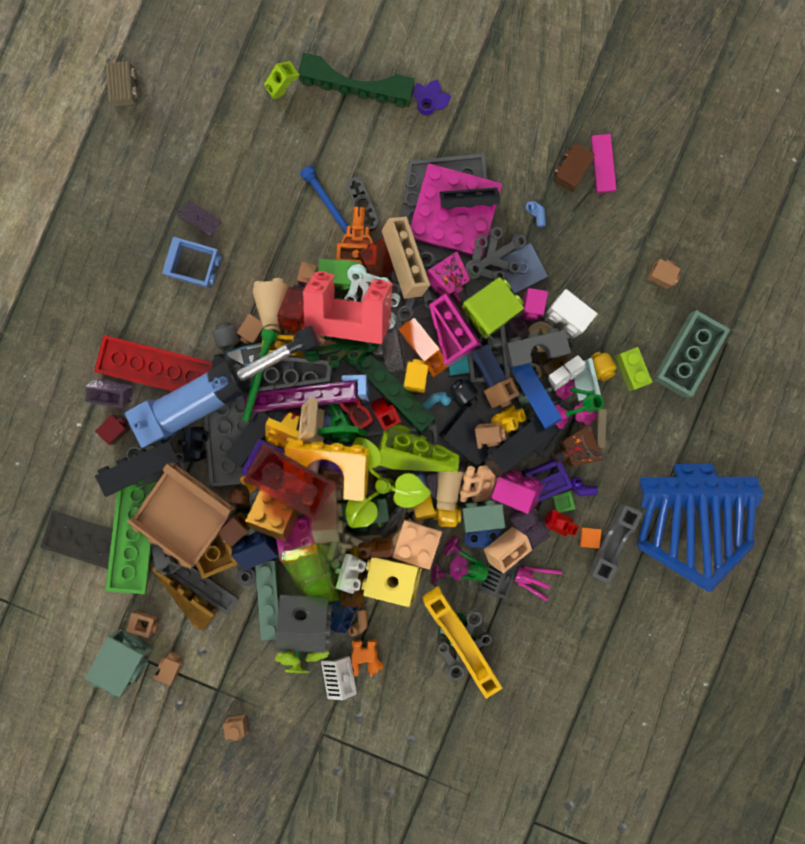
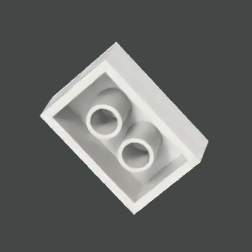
M565 289L542 317L551 326L559 328L560 331L565 330L567 339H574L584 332L597 313Z

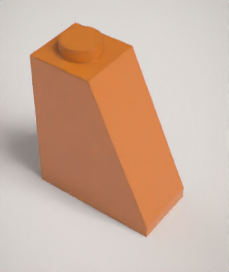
M415 318L405 322L399 328L401 335L417 357L425 361V365H428V372L433 378L449 367L444 364V357L438 346Z

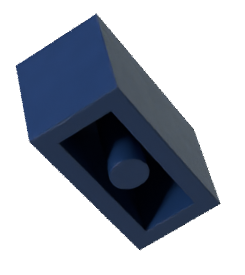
M257 531L247 537L240 538L233 545L231 556L245 571L278 557L277 541L274 537Z

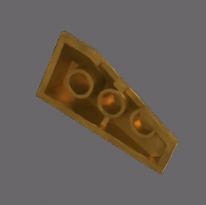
M154 566L152 571L186 617L192 621L191 624L199 630H205L213 621L219 609L172 576L168 577L156 572Z

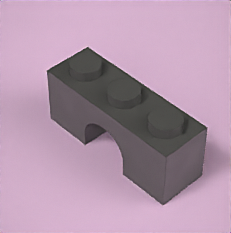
M559 328L548 330V334L541 336L540 332L528 335V339L521 340V337L509 339L510 343L505 345L510 368L530 364L532 362L531 350L535 346L542 347L546 351L548 359L570 354L566 331H559Z

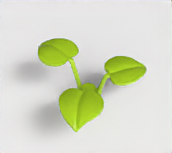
M358 437L355 439L353 445L369 448L368 469L378 480L375 483L377 491L368 498L365 497L364 501L348 500L346 519L351 528L366 527L376 520L378 509L376 504L371 502V499L380 493L384 494L394 491L395 503L404 508L417 506L430 496L431 491L413 474L401 475L394 485V481L391 478H383L381 474L379 475L372 468L378 467L382 459L379 449L365 438Z

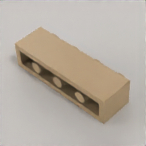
M407 217L389 218L382 229V234L404 299L422 297L429 288L430 283Z

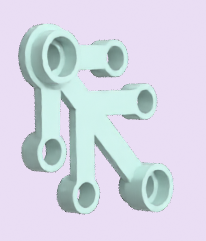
M360 264L353 265L347 272L351 285L345 300L356 302L358 299L356 293L360 285L363 290L361 299L363 303V298L370 286L368 282L371 283L372 280L378 279L385 280L386 282L390 281L386 277L380 278L368 274L365 267ZM392 293V298L397 301H392V307H396L400 302V296ZM392 312L389 329L393 328L397 321L396 315Z

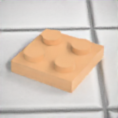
M404 519L392 558L430 570L442 531Z

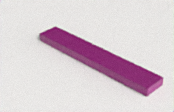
M354 380L257 392L252 413L300 408L311 397L318 399V405L357 401V382ZM249 394L245 395L244 409H245L246 402H247V399H248V395H249Z

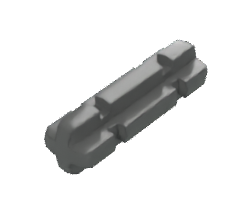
M398 505L395 509L396 511L390 515L389 522H386L385 526H382L378 533L382 537H388L391 533L390 530L394 529L401 520V516L407 512V508Z

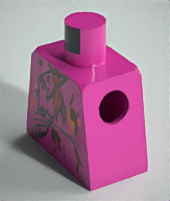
M458 252L453 253L426 272L430 285L440 296L445 293L448 295L452 293L458 302L468 296L462 285L470 281V278Z

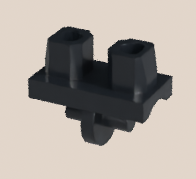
M187 426L184 440H178V444L183 445V461L192 462L207 458L206 449H201L202 442H207L209 432L203 430V427Z

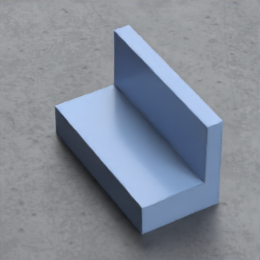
M342 376L343 382L355 380L362 404H370V384L367 376Z

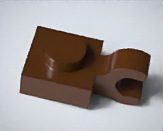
M392 537L373 538L372 543H359L358 551H361L360 558L365 559L370 557V555H372V558L391 557L394 543Z

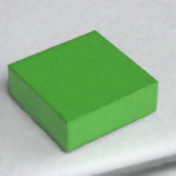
M570 490L552 496L556 511L563 513L576 509Z

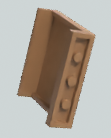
M173 462L166 464L163 468L164 474L135 516L128 519L127 522L132 525L131 528L134 531L147 536V540L150 543L163 548L162 551L165 554L179 560L178 563L181 566L191 569L198 564L236 508Z

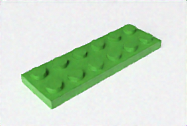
M144 480L137 482V484L142 485ZM157 482L147 484L144 488H138L133 484L117 492L105 591L135 594L147 593L152 543L147 540V536L134 531L131 528L132 525L127 521L135 516Z

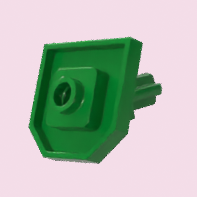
M339 403L328 405L333 417L331 427L318 428V435L333 443L338 441L340 444H350V442H354L358 437H367V431L352 425L349 416L343 413Z

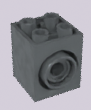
M280 595L276 627L277 650L325 653V645H329L332 611V606L328 605V598Z

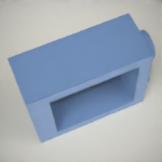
M173 237L162 274L169 278L211 289V285H214L217 275L215 272L217 267L221 265L222 256H220L221 253L215 248ZM183 248L212 255L205 281L176 273Z

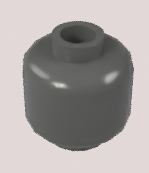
M230 322L216 325V329L212 332L216 346L220 349L224 348L225 351L236 349V344L240 342L237 327L234 324H230Z

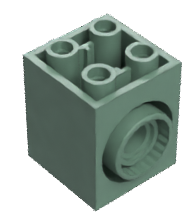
M119 629L107 637L85 679L90 681L89 683L92 686L101 687L106 690L110 696L120 698L142 675L148 664L147 658L153 647Z

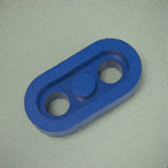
M500 529L465 532L464 541L472 548L486 547L498 539L502 532ZM496 533V538L490 539V534ZM472 535H477L476 541L470 540Z

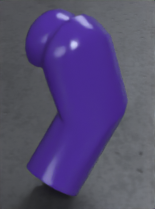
M577 477L571 481L572 490L579 496L598 494L597 486H585L582 480Z

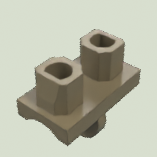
M342 521L343 532H344V529H345V526H346V522H343V521ZM342 532L339 533L340 541L320 543L319 551L327 554V559L333 560V557L337 555L339 546H341L339 552L345 554L346 548L351 549L354 545L349 540L350 534L345 533L344 538H342Z

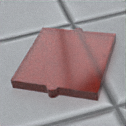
M383 238L373 244H368L367 248L357 253L368 274L387 278V275L395 271Z

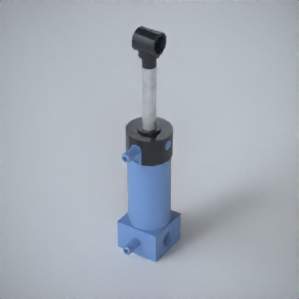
M312 325L305 327L295 333L293 341L243 368L234 360L229 359L162 398L147 400L125 412V416L141 448L153 446V444L161 440L165 442L180 434V429L249 394L250 385L248 378L298 351L305 353L317 348L322 343Z

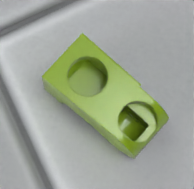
M290 61L277 63L267 78L264 87L273 99H278L284 95L291 82L297 80L299 73Z

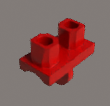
M554 509L545 517V527L567 537V534L575 536L579 529V526L573 523L574 519Z

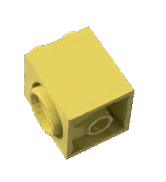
M379 557L368 560L366 571L369 572L367 579L364 578L363 596L410 607L415 602L422 567L392 557H388V559ZM393 576L398 579V584L393 582Z

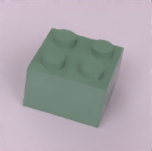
M486 500L484 504H478L474 501L465 502V506H461L462 523L465 532L505 528L503 506L496 500Z

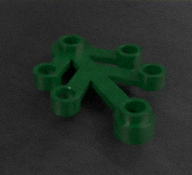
M323 335L325 340H331L337 344L320 346L305 352L304 355L307 361L315 362L320 359L321 354L339 351L337 354H331L328 357L329 366L338 367L347 355L348 361L356 364L360 362V358L367 351H376L380 344L357 340L351 341L349 339Z

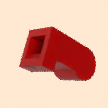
M385 397L378 398L371 403V408L384 431L401 422L394 406H390Z

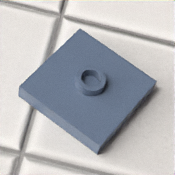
M531 243L500 258L507 262L516 261L520 265V270L517 273H509L507 270L500 268L504 272L505 279L510 284L513 294L548 277ZM512 264L513 271L515 270L514 264Z

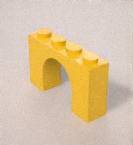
M298 439L292 440L285 447L284 493L304 495L309 488L310 463L319 459H327L336 463L344 474V499L364 501L368 486L369 448H363L361 445L348 447L340 443L327 445L320 441L306 443Z

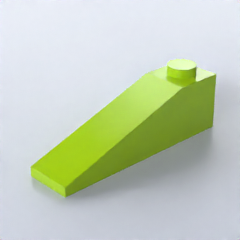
M396 424L383 431L378 448L382 457L380 466L394 470L458 471L459 455L441 445H433L427 442V438L422 435L420 437L410 432L411 429L406 426Z

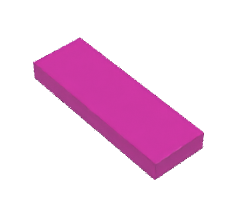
M611 134L591 136L592 153L595 154L593 168L596 194L615 192L616 181Z

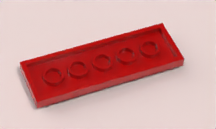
M103 335L94 372L173 392L211 370L212 362Z

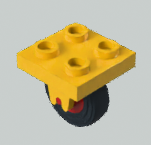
M302 408L283 409L277 413L275 420L269 418L265 425V440L275 447L279 446L285 449L290 441L298 439Z

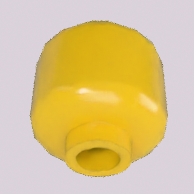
M596 352L590 357L593 360L597 380L606 381L615 375L617 367L609 353L601 354V352Z
M457 504L455 505V510L434 509L436 515L434 520H437L440 527H456L458 523H461V507H458Z

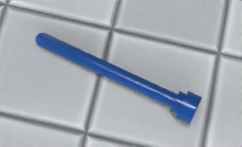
M307 166L300 172L301 177L304 181L311 183L346 234L347 226L349 225L316 179L317 175L313 166Z

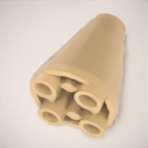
M274 278L272 281L266 282L255 281L253 296L264 329L280 334L291 297V287L285 284L281 278Z

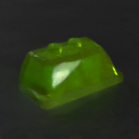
M320 543L280 553L281 561L302 596L328 598V603L340 600V591L336 589L337 577Z

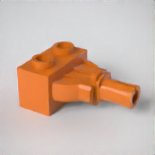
M354 207L352 234L351 226H347V232L343 236L341 243H337L336 260L359 261V264L365 268H375L376 245H374L369 235V227H366L364 235L366 209L360 207V216L358 217L359 209Z

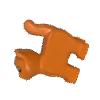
M361 639L352 641L351 663L354 670L353 676L359 675V664L368 663L367 669L370 677L378 674L383 669V663L378 659L377 639H369L367 647H362Z

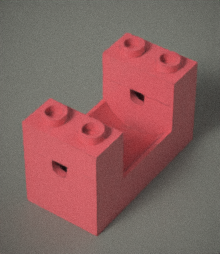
M325 271L314 272L303 290L304 328L312 325L318 335L382 344L391 325L392 282H386L381 279L372 280L362 303L335 299L334 274H329Z

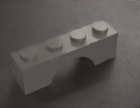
M619 505L600 545V549H598L587 573L608 584L611 583L618 568L621 550L628 537L636 530L643 513L627 505Z

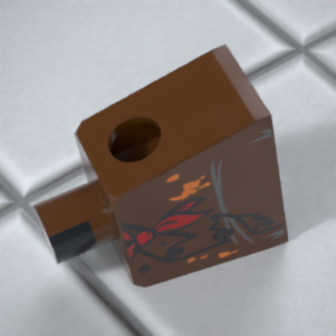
M590 425L584 426L560 440L561 450L553 452L556 463L566 460L568 466H577L603 460Z

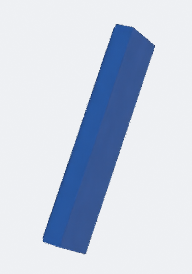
M531 364L510 368L545 429L563 420Z

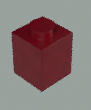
M110 415L95 432L108 445H115L130 428L127 426V420L121 415Z

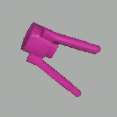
M524 565V568L519 566L514 581L518 582L519 586L548 601L546 596L529 585L534 583L547 589L551 588L550 585L533 579V573H530V571L559 575L563 572L529 567L527 565Z

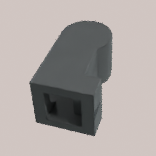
M153 544L152 553L156 572L169 577L182 567L178 563L179 560L173 556H168L162 551L163 548Z

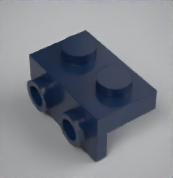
M333 587L328 599V605L332 606L330 629L336 633H346L351 626L354 613L359 607L340 606L341 590Z

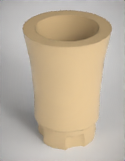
M458 469L457 472H437V508L455 510L464 474L463 470Z

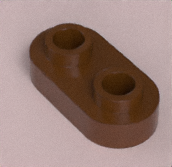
M233 489V492H229L228 501L248 504L249 495L246 494L245 490Z

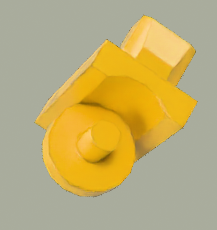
M509 405L502 413L495 414L491 419V423L501 422L502 428L506 429V435H508L512 430L518 428L520 422L526 420L523 409H515L514 405Z

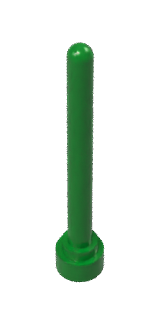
M263 328L261 333L263 345L259 359L269 353L271 343L277 339L278 332ZM263 371L255 374L242 417L244 422H248L251 418Z

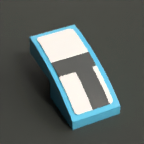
M262 343L226 351V355L247 366L253 362L254 353L260 354Z

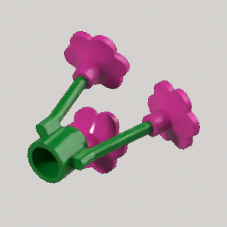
M569 379V382L555 391L556 396L562 400H566L573 392L587 396L571 411H567L556 404L555 407L563 420L555 425L560 429L564 428V425L568 422L567 418L573 414H576L575 419L577 422L589 425L591 421L596 419L594 411L603 409L604 401L602 396L595 394L594 390L586 391L574 388V381Z

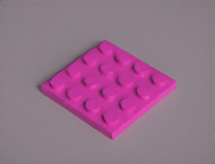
M428 163L410 226L414 239L473 256L475 239L481 236L488 237L497 204L493 206L478 205L471 208H441L439 192L498 187L500 194L502 183ZM480 239L479 244L482 246L483 241Z

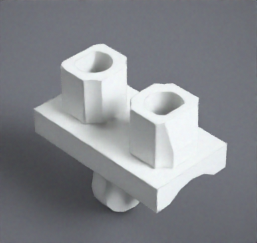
M345 554L342 568L335 570V573L339 574L336 589L350 594L358 591L361 585L358 575L359 572L365 571L366 563L360 558Z

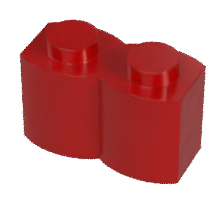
M358 396L357 401L339 403L341 408L350 415L351 421L355 426L365 430L374 423L372 415L362 406Z

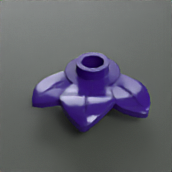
M438 80L430 82L426 87L417 83L413 90V96L418 102L417 109L425 116L433 114L435 110L444 109L451 98L450 94L441 93ZM428 104L430 108L425 109L423 106Z

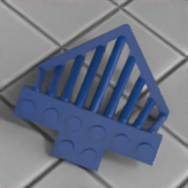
M674 464L673 471L675 477H640L639 485L643 496L641 507L646 508V512L637 540L638 549L707 592H712L754 547L756 507H759L763 496V491L757 477H718L713 464ZM695 507L701 520L704 575L697 572L695 568ZM708 507H709L710 512H711V515H712V523H713V546H714V566H713V568H714V571H715V573H714L713 575H712V561H711V546H710V530H709ZM720 507H721V509H722V511H723V513H724V556H723V557H724V559H725V562H724L723 565H722L723 562H722V540H721ZM732 507L735 509L734 553L732 549ZM745 507L747 508L746 538L742 544ZM659 508L654 541L651 544L646 541L654 510ZM668 508H672L673 511L670 554L661 550ZM682 508H684L687 516L686 565L678 560Z

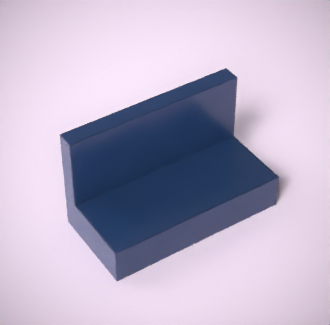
M488 344L470 353L488 388L506 379Z

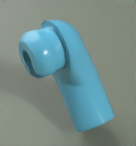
M446 392L432 393L422 405L429 411L436 403H442L445 406L450 404L451 398Z

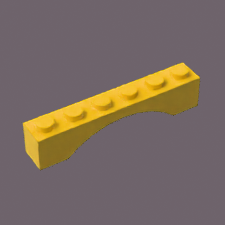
M437 586L424 594L422 598L425 606L454 646L484 697L487 699L503 689L496 674L440 587Z

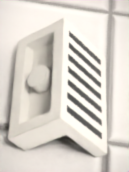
M344 656L336 660L321 661L328 699L345 700L357 695L350 656Z

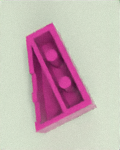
M445 293L430 304L435 329L439 337V345L442 349L443 360L446 366H452L482 345L451 296Z

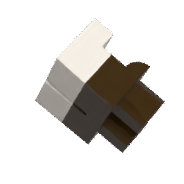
M571 347V353L568 355L548 359L545 353L538 358L542 374L549 380L554 391L569 382V379L572 380L585 370L586 363Z

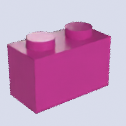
M528 288L523 296L524 304L522 306L524 309L520 312L519 317H524V321L528 322L539 320L544 315L548 292Z

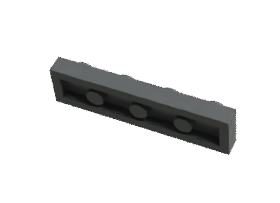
M182 566L170 575L226 615L229 614L239 600V597L212 578L206 577L202 579L199 570L195 566L191 569Z

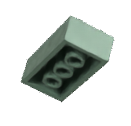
M697 310L689 313L652 379L684 398L692 397L730 329Z

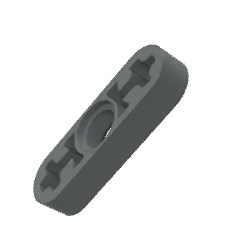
M353 177L347 182L348 193L354 207H358L357 204L360 200L368 202L365 214L369 212L370 219H375V221H373V226L365 224L367 222L365 215L364 229L366 230V227H369L370 231H374L379 225L378 216L363 181L360 178ZM353 183H356V185H360L359 196H357L355 189H351L353 187Z

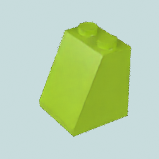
M500 277L465 301L461 308L484 339L488 338L524 309L522 299L518 295L514 296L510 290L512 289L510 284Z

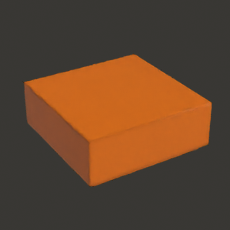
M581 527L579 546L600 549L601 529Z

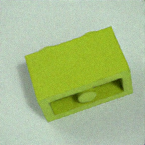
M638 347L615 356L629 391L652 383Z

